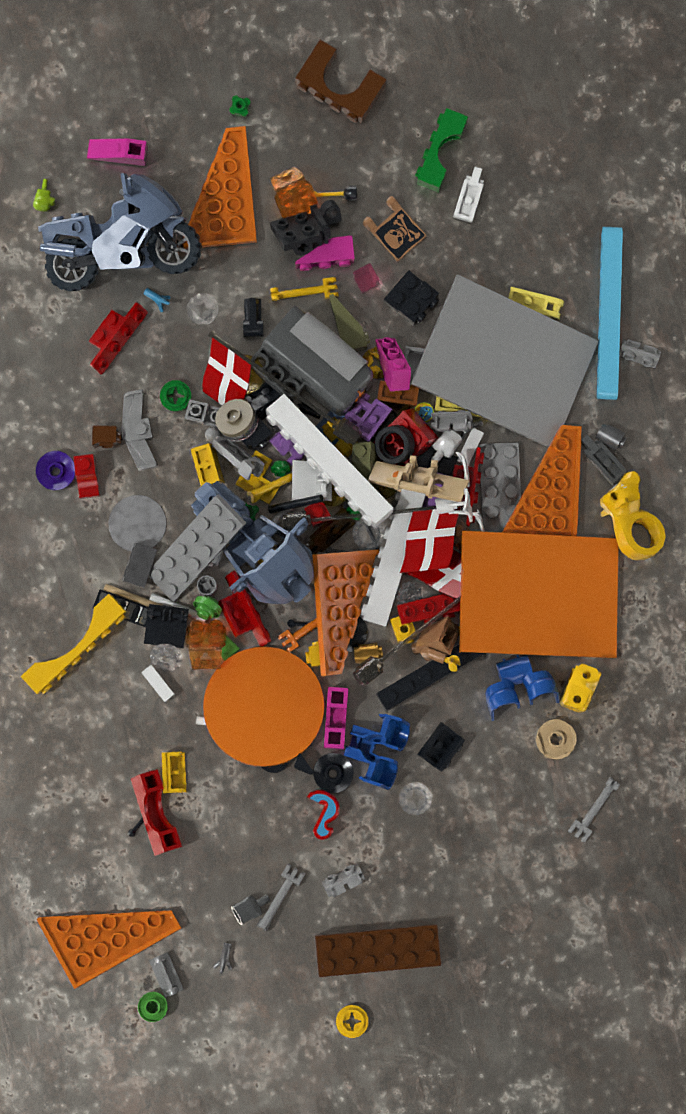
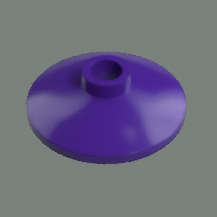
M48 452L37 462L36 477L43 487L55 491L62 490L69 486L75 477L74 462L64 452ZM56 468L60 469L58 475L53 474V470Z

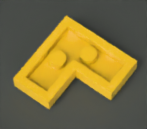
M256 450L252 457L256 456L264 463L261 475L256 477L251 473L250 480H246L240 475L235 483L236 486L246 492L270 483V481L263 477L273 460ZM280 487L261 495L260 500L270 505Z

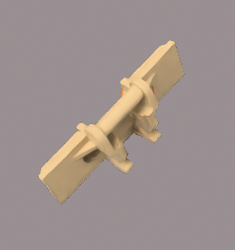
M410 455V463H406L405 467L376 461L368 482L394 488L398 492L404 489L423 493L431 499L432 497L461 502L464 496V488H467L469 480L437 474V460H431L429 468L419 467L417 456ZM437 483H438V484H442L443 486H442V487H439V486L434 485V484H437Z

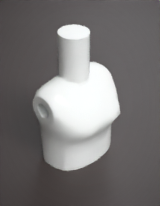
M451 429L450 431H444L433 444V448L437 452L431 460L439 462L443 456L451 458L462 442L461 436Z

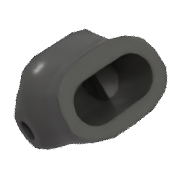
M250 895L231 906V909L238 923L242 925L262 914L260 907L269 903L270 899L265 895L256 900Z

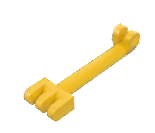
M336 277L323 278V285L278 291V287L270 289L272 301H278L285 298L320 293L325 294V299H329L331 294H334L337 298L339 297L338 292L330 293V291L338 289L337 285H329V283L337 282Z
M292 473L260 488L248 491L247 495L251 497V503L259 501L261 495L291 482Z

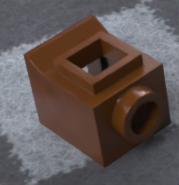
M117 426L92 427L93 448L98 446L100 448H114V446H118V443H121L122 435L121 431H118Z

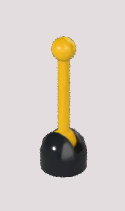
M357 185L347 186L343 192L317 193L312 191L310 197L316 199L323 196H344L349 201H357Z

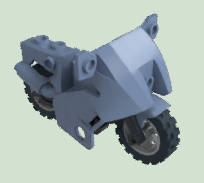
M126 173L120 174L123 188L119 190V193L124 196V199L112 205V216L106 223L96 224L93 215L83 216V213L71 214L69 219H64L63 216L52 217V222H47L38 227L39 232H42L44 243L40 244V251L46 254V275L48 279H51V283L54 286L66 291H80L89 287L95 281L96 275H98V266L100 270L152 268L155 266L162 272L169 274L187 272L197 264V260L201 256L202 244L199 240L200 236L192 226L185 223L187 218L181 217L183 213L181 207L166 189L144 175L133 174L128 177ZM178 233L185 237L180 242L177 240ZM61 235L77 236L81 239L67 238L58 241ZM186 241L188 243V250L184 249L183 245ZM161 251H166L167 253H169L166 259L163 257ZM179 251L187 253L183 260H181ZM173 253H175L178 262H170ZM60 257L63 259L62 265H59ZM60 268L67 269L64 276L61 274ZM71 270L75 276L74 280L67 279ZM76 270H84L83 275L79 277Z

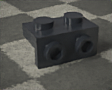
M440 722L417 755L442 772L451 764V759L462 749L465 739Z

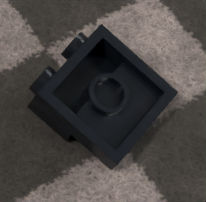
M408 270L383 301L414 326L416 322L420 324L427 315L425 312L429 307L433 309L439 302V292Z

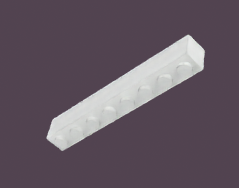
M285 394L266 409V419L272 426L277 425L281 430L280 434L286 440L290 439L294 443L293 447L300 455L304 454L308 458L307 462L312 468L315 469L317 467L322 472L320 474L327 483L331 482L335 486L334 490L340 497L344 496L349 501L348 505L353 511L356 512L358 510L363 515L361 518L368 526L372 525L374 528H377L393 513V507Z
M404 489L401 492L397 491L395 500L398 501L396 509L393 508V513L389 517L393 521L390 528L386 527L384 539H387L385 547H380L378 558H381L379 566L375 565L372 577H375L373 585L369 584L366 594L370 598L368 604H363L361 615L364 616V621L384 627L387 626L402 573L399 572L405 558L407 530L413 511H421L426 496L423 493Z

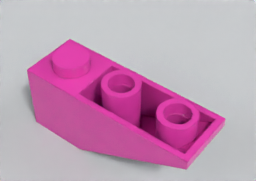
M128 138L90 139L87 159L145 166L148 146L144 140Z
M352 236L332 237L328 240V244L323 243L295 261L296 269L309 271L312 267L329 269L331 265H339V267L351 266L355 259Z
M385 337L383 339H376L375 343L384 380L389 390H409L411 368L395 338Z

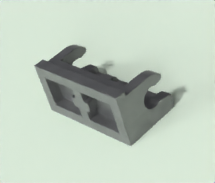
M134 543L122 581L145 588L157 550Z

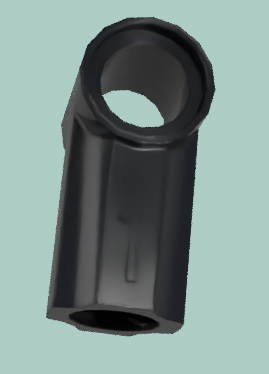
M244 299L245 320H243V337H263L261 299Z

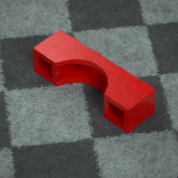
M158 769L131 778L154 856L182 847L176 827L168 822L162 808L161 795L164 788Z

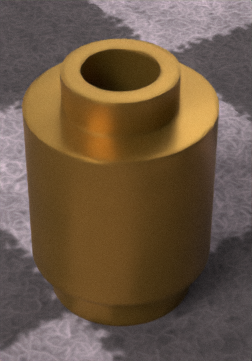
M376 642L360 644L358 647H354L355 663H361L362 665L380 662L379 658H383L382 646H378Z

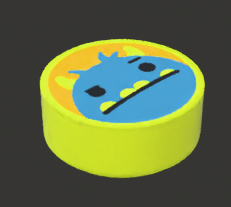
M422 402L415 407V411L426 423L431 421V412H434V409L429 403Z

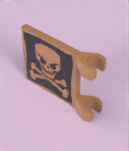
M391 196L387 199L386 204L394 213L378 227L370 217L364 219L363 225L398 262L427 235L404 211L397 200Z

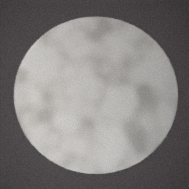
M133 495L122 499L115 505L109 517V531L113 540L127 551H132L134 543L153 548L160 542L166 530V517L161 506L153 499L142 495Z

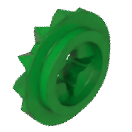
M179 380L167 382L160 391L162 405L167 410L173 412L184 410L192 398L188 385ZM175 388H177L178 395L184 396L178 398L176 404L173 398L169 397L174 395Z

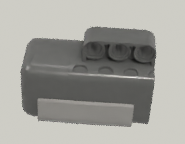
M296 305L265 338L261 348L251 359L253 372L279 394H285L290 400H293L305 389L336 416H345L355 406L354 402H357L358 398H361L372 386L373 371L368 367V361L310 312L305 314ZM257 360H263L266 363L262 368H258L254 364ZM272 373H279L281 377L279 380L273 381L270 379V375ZM292 385L296 388V391L289 394L285 391V388Z

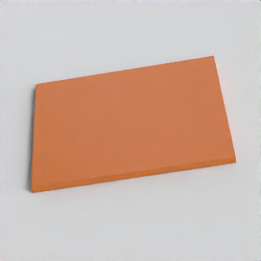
M462 531L459 652L617 658L618 544L616 538Z

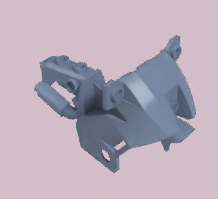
M218 481L213 485L208 482L204 483L195 492L197 500L191 504L196 516L219 494L246 522L245 526L229 542L230 545L223 551L241 577L229 587L234 594L237 591L240 593L248 587L257 601L270 604H286L292 600L295 603L301 601L311 591L309 584L314 578L311 550L296 537L297 535H302L307 530V520L303 517L289 532L263 515L253 521L250 518V512L245 505L246 503L223 483L220 484ZM277 534L284 540V543L279 545L272 537ZM262 559L263 562L257 567L258 561ZM246 562L253 570L244 574L240 567Z

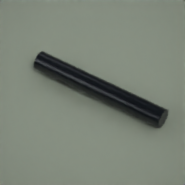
M320 494L268 506V511L271 514L321 503L324 501V498Z

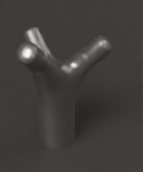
M482 419L473 420L472 428L483 425ZM468 429V431L462 432V440L465 438L466 434L472 429Z
M224 943L221 957L213 965L215 969L220 966V974H223L226 965L229 970L232 969L229 960L232 944Z

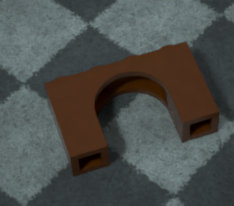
M319 40L295 77L297 88L305 93L307 91L310 92L319 102L323 103L325 101L330 104V108L334 111L345 113L346 117L352 122L356 123L358 121L362 124L384 90L387 79L369 70L360 86L352 93L337 94L332 92L324 82V75L337 56V49Z

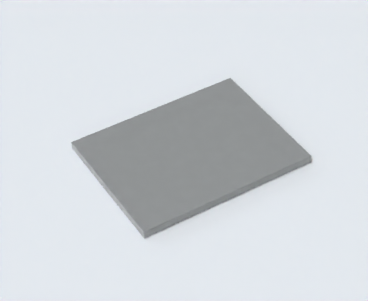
M456 275L413 376L411 385L549 447L559 427L565 424L598 340L469 279Z

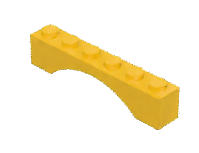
M108 594L94 607L89 629L75 648L57 659L34 663L20 677L36 694L41 692L45 694L53 687L51 683L56 678L58 681L67 674L66 669L70 665L74 667L82 659L80 656L85 651L89 653L97 645L95 642L100 637L104 639L111 632L109 628L114 624L119 625L126 618L124 614L127 611L111 594Z

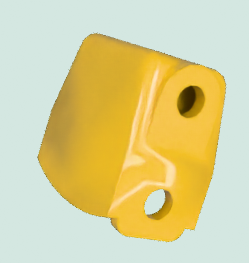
M586 664L576 665L575 669L572 668L560 700V705L578 713L585 712L595 692L601 672Z

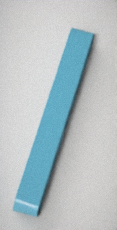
M602 227L597 399L617 400L622 227Z

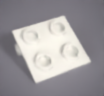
M292 460V499H302L322 494L324 501H332V483H327L320 475L322 472L317 467L315 469L312 468L307 461Z

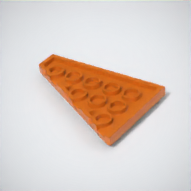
M246 126L226 128L188 223L200 236L199 240L202 248L257 243ZM186 241L183 243L184 249H188V243Z
M561 425L501 533L577 536L582 426Z
M379 549L312 555L321 676L338 675L343 672L344 661L349 652L347 651L350 638H353L357 627V619L361 614V602L363 597H366L370 577L374 571L373 563L376 555L379 554Z
M172 910L50 916L36 919L74 989L182 928Z

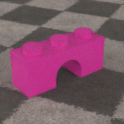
M328 687L324 749L344 750L348 688Z

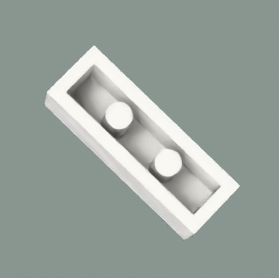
M472 428L461 451L468 466L484 432ZM458 458L457 463L463 466L461 459Z
M152 665L141 672L165 703L175 696Z

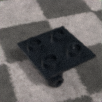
M149 604L144 644L184 649L189 609Z

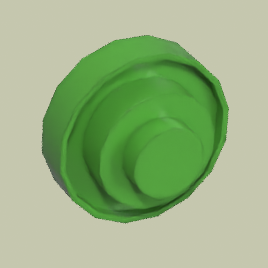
M197 596L193 602L195 610L198 612L197 615L204 620L218 618L222 613V608L218 605L219 602L210 596Z
M158 992L144 994L138 1003L140 1016L148 1022L161 1020L168 1010L166 998Z

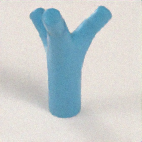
M146 288L144 291V295L158 305L160 312H164L162 303L170 304L167 301L170 299V296L159 295L149 288Z

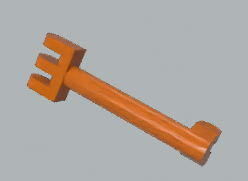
M317 618L293 634L288 629L277 636L279 640L285 636L288 638L282 643L283 647L289 643L292 644L286 651L292 652L300 646L297 640L317 627Z

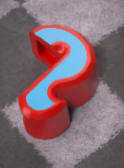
M316 790L310 792L307 798L323 805L324 808L313 829V833L316 838L326 840L333 833V828L328 827V824L338 817L340 805L337 799L329 792Z

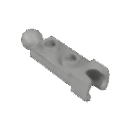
M210 427L205 431L207 441L213 442L211 446L220 455L229 460L234 467H237L239 469L238 473L242 477L250 480L251 473L256 477L261 475L264 463L258 457L249 455L230 437H221L219 430L215 427Z

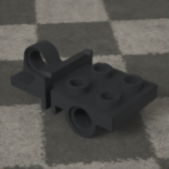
M327 200L321 205L320 209L317 204L311 205V214L303 212L270 222L271 230L284 252L293 249L296 255L303 256L311 251L312 243L317 242L321 246L322 241H324L325 244H328V239L331 238L328 225L342 221L340 208L334 200Z

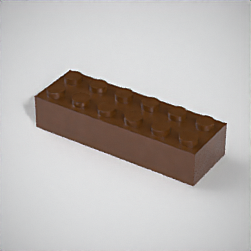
M437 924L315 936L319 977L441 966Z

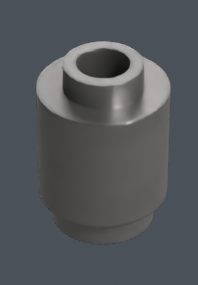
M603 424L596 435L599 442L614 450L622 449L627 440L624 437V432L609 424L608 426Z

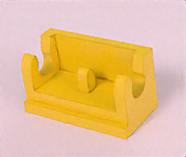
M210 443L191 449L201 486L206 482L211 485L216 481L220 484L225 483L216 449Z
M162 752L163 793H187L185 752Z

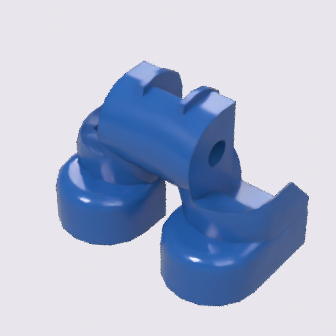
M516 655V658L509 660L504 658L502 662L496 663L500 682L490 685L485 692L491 721L495 720L494 711L503 705L516 704L517 709L520 708L518 695L514 686L519 684L525 686L530 705H533V700L536 697L547 693H553L556 703H559V691L553 676L548 671L533 673L527 655L520 657Z
M379 714L383 720L380 732L353 725L349 733L352 735L350 745L345 746L344 756L369 764L365 777L360 776L358 777L365 783L389 790L397 776L398 762L394 759L374 754L376 744L402 751L410 735V723L399 717Z

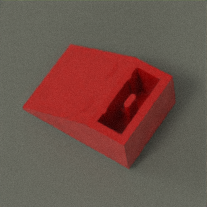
M414 408L404 410L388 426H404L411 432L415 441L412 455L417 457L422 455L439 438ZM391 433L387 436L385 444L389 454L392 456L401 455L404 450V442L401 436L397 433ZM410 458L405 462L396 463L394 465L405 467L406 463H410Z

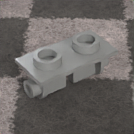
M623 339L619 357L647 367L656 368L661 354L658 348L644 345L643 350L639 349L641 343L630 339Z
M471 411L431 412L433 419L431 427L436 432L450 431V425H453L454 431H468V429H472L473 418Z
M356 864L347 866L338 874L328 876L322 881V884L329 897H336L346 891L344 884L347 883L351 889L362 884L365 877L359 865Z
M168 952L149 960L165 998L184 990Z

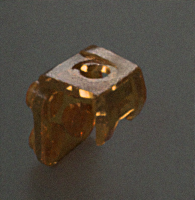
M295 166L270 178L276 192L274 200L282 218L303 212L311 214L310 206L318 205L312 185L309 181L305 180L304 175Z
M194 620L187 627L185 645L189 648L192 670L221 668L222 648L226 645V627L220 620H212L210 624H202L201 621ZM203 653H208L212 658L210 660H200Z

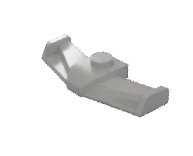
M143 389L124 394L123 419L120 429L122 439L125 441L139 471L158 467L146 442L147 439H152L153 437L149 418L142 419Z

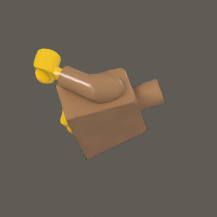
M449 616L437 621L421 631L418 641L411 645L412 652L415 655L421 654L426 661L434 660L442 664L444 662L448 663L450 671H457V665L460 666L458 656H447L452 652L460 632V627L458 624H454Z

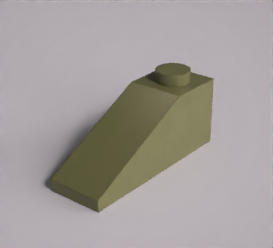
M334 294L329 295L339 337L356 352L367 350V344L370 343L368 332H363L362 326Z
M372 442L353 443L352 465L368 481L375 462L380 461L375 445ZM370 483L378 491L379 485Z

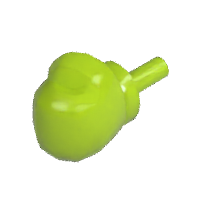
M43 179L42 189H37L33 202V207L37 211L48 212L51 206L55 205V198L51 197V191L47 190L48 179Z

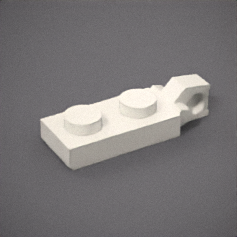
M474 167L472 177L467 176L464 180L453 218L472 223L484 185V180L480 179L481 168Z

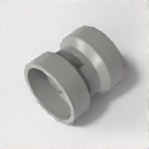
M205 575L199 578L197 589L202 596L207 595L211 597L217 592L218 586L213 577Z

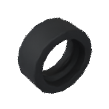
M395 425L385 427L379 431L374 445L376 453L385 463L396 464L405 462L410 458V455L414 452L415 441L407 428ZM391 433H397L403 439L404 450L399 456H392L386 449V438Z

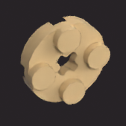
M559 719L545 722L538 729L536 735V745L540 753L546 758L553 760L563 759L570 755L577 741L573 727ZM553 734H556L557 737L561 736L562 740L559 741V745L551 743L550 739L553 738Z

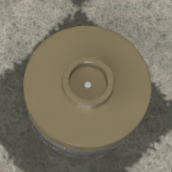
M234 399L226 402L219 408L215 417V423L227 440L238 442L247 439L254 433L258 425V417L247 401Z

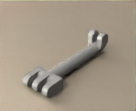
M610 777L606 782V787L580 823L575 820L568 829V832L572 833L575 827L578 828L574 836L578 838L582 832L585 833L581 839L585 843L592 833V830L587 827L611 792L618 789L620 783Z
M289 863L281 874L286 879L263 919L261 918L256 925L266 932L271 926L270 921L292 884L294 883L299 886L305 876V873L301 872L299 877L296 878L295 875L299 870L297 868H294L291 874L288 873L292 866Z

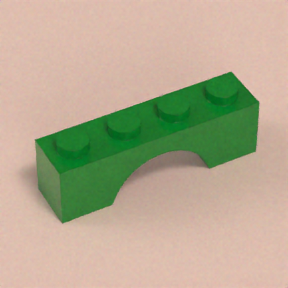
M446 108L444 114L440 113L437 120L439 127L437 131L433 130L429 140L432 142L430 149H425L422 157L425 160L422 167H418L415 177L418 178V185L439 193L446 176V169L438 158L439 149L448 141L461 139L468 116Z

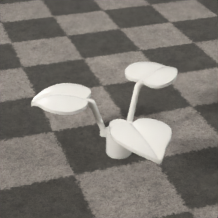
M455 452L463 463L464 479L469 480L467 461L462 453ZM464 488L465 501L456 502L442 498L435 499L438 515L444 513L468 515L469 522H473V516H475L479 523V531L485 532L479 509L476 512H472L470 495L467 488ZM464 505L463 511L454 510L457 509V506Z

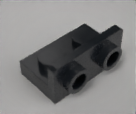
M279 375L271 378L273 381L280 379ZM265 382L246 393L245 398L253 408L258 419L263 420L267 417L266 409L282 395ZM286 387L285 391L290 394L288 388Z

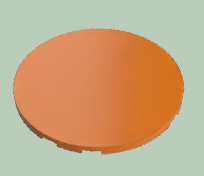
M254 647L232 655L216 669L208 682L204 695V718L212 739L225 754L246 765L272 767L295 759L299 753L302 754L312 744L322 725L324 697L316 675L299 657L279 648Z

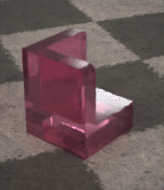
M371 263L353 272V279L362 294L379 286L380 280Z

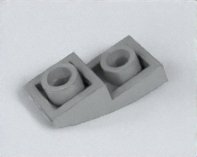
M190 399L185 419L217 428L215 417L219 407Z

